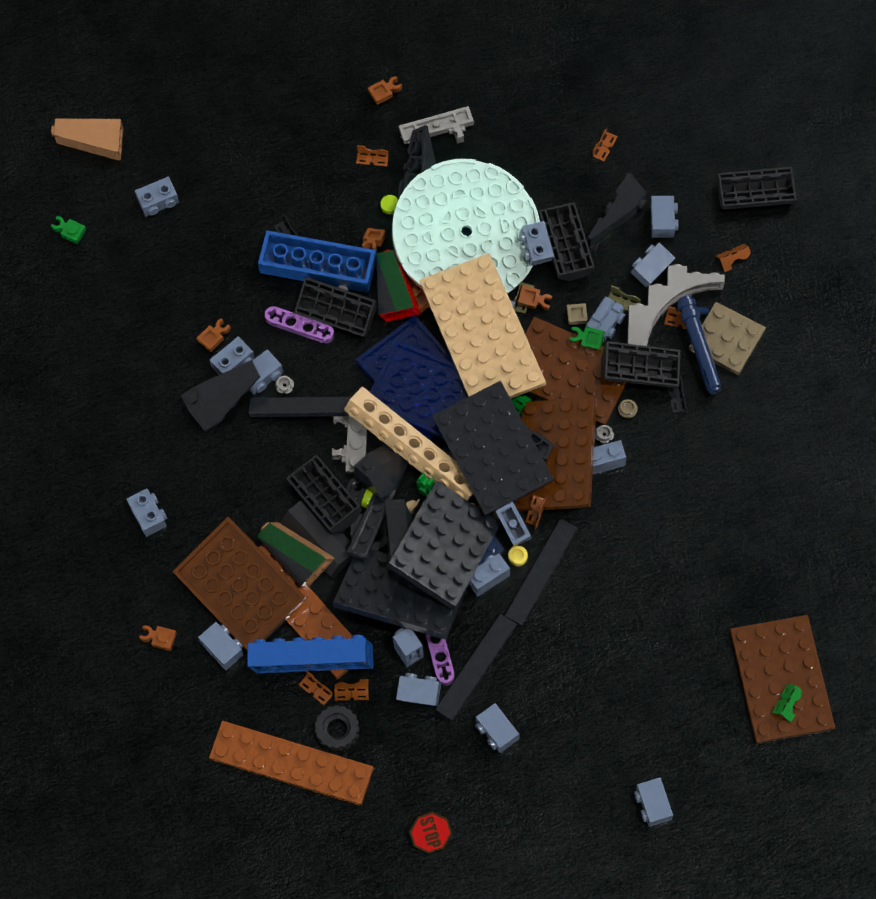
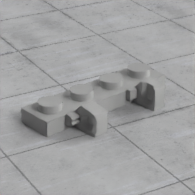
M469 106L400 125L399 131L404 144L410 143L412 131L427 125L430 137L447 132L449 134L454 133L458 144L464 142L463 132L466 131L465 127L474 125V120Z
M334 416V424L337 422L345 424L348 432L347 445H344V449L334 450L332 448V460H342V463H346V474H354V465L366 456L367 429L351 416Z

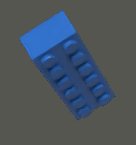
M266 231L258 266L262 274L304 281L305 277L335 287L343 285L349 290L369 293L376 265V250Z
M353 635L351 639H344L343 636H333L332 639L324 640V637H313L312 640L293 638V641H285V639L279 638L273 639V642L257 639L254 640V643H248V667L256 673L373 669V644L366 638H363L362 635Z

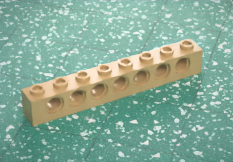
M361 387L349 400L344 411L376 435L379 440L392 448L394 452L407 460L409 464L424 473L427 478H433L434 483L436 481L440 482L467 501L474 495L454 459L364 387Z

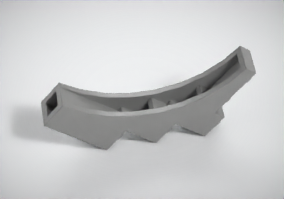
M680 264L668 266L667 286L662 284L649 285L648 305L644 306L640 303L629 305L627 344L647 346L654 325L668 309V306H672L678 302L679 298L707 290H723L725 275H720L719 273H687V266Z

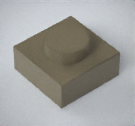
M586 303L567 305L568 325L587 324Z

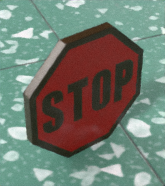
M434 811L417 816L409 830L413 846L427 853L444 849L452 835L448 818Z

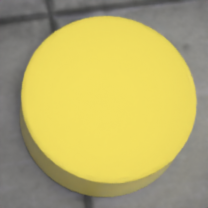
M522 546L512 547L508 553L509 562L514 566L524 565L528 559L526 549Z

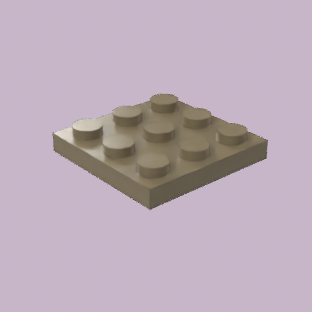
M715 302L702 324L714 363L737 375L741 373L766 327ZM691 343L690 346H689V350L692 351V352H694V349H693V346H692V343Z

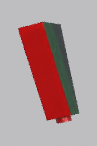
M385 250L382 253H377L379 316L388 322L420 315L421 311L408 275L402 268L394 250Z

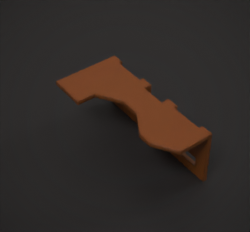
M606 128L599 143L593 149V157L605 161L610 152L608 148L613 147L618 136L607 132Z
M357 145L356 164L369 165L374 163L376 166H387L388 151L383 149L369 150L365 146Z
M742 244L730 251L716 255V257L720 259L723 270L726 272L732 269L731 264L734 260L747 259L751 252L749 246Z
M668 306L664 324L678 327L681 324L683 329H687L685 323L681 322L682 319L679 318L682 313L677 311L676 308Z
M533 495L530 505L532 511H528L525 522L534 525L536 530L546 499Z
M306 670V676L299 683V686L308 693L314 692L313 697L325 705L333 696V693Z
M360 679V682L355 684H347L345 682L335 684V701L350 700V698H354V700H369V679ZM349 688H354V691H352V697L351 691H348Z

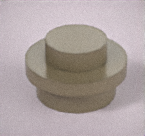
M629 399L623 400L618 407L619 414L624 418L634 417L637 413L636 403Z

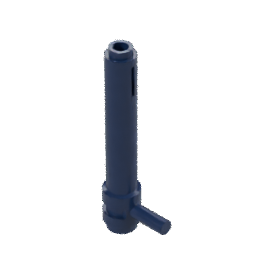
M691 295L683 296L678 299L677 307L682 313L681 319L686 325L706 389L710 394L718 393L721 391L720 387L722 385L699 319L700 315L709 314V308L697 307L696 301Z

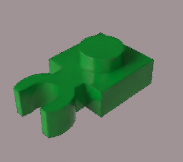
M57 216L56 221L60 225L55 226L52 224V230L61 232V237L78 244L86 231V226L71 219L66 223L62 217Z
M572 327V330L578 332V336L576 338L570 337L571 341L578 342L582 340V346L601 350L605 331L585 327V331L582 332L580 328Z
M422 473L416 481L418 492L427 497L433 486L434 479H428Z

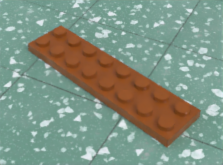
M264 544L259 546L258 548L307 598L285 620L298 636L305 638V640H312L313 637H324V640L332 639L333 636H343L344 639H351L352 635L309 586H300ZM348 670L329 671L336 679H339Z
M225 721L221 722L209 759L360 806H362L374 770L373 766Z

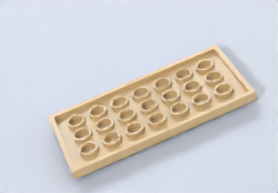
M490 253L419 280L468 397L500 380L510 399L546 385L544 376Z

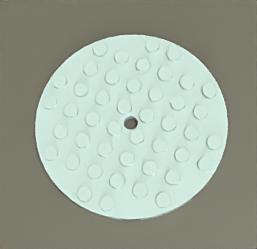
M453 159L431 166V168L418 174L405 188L393 216V245L402 268L421 289L420 279L490 253L508 294L524 280L532 268L529 265V261H526L524 258L525 247L524 243L521 244L519 240L520 230L525 225L540 222L532 198L524 190V186L510 173L491 163L487 164L475 159ZM462 228H470L472 234L468 237L463 235L461 232Z

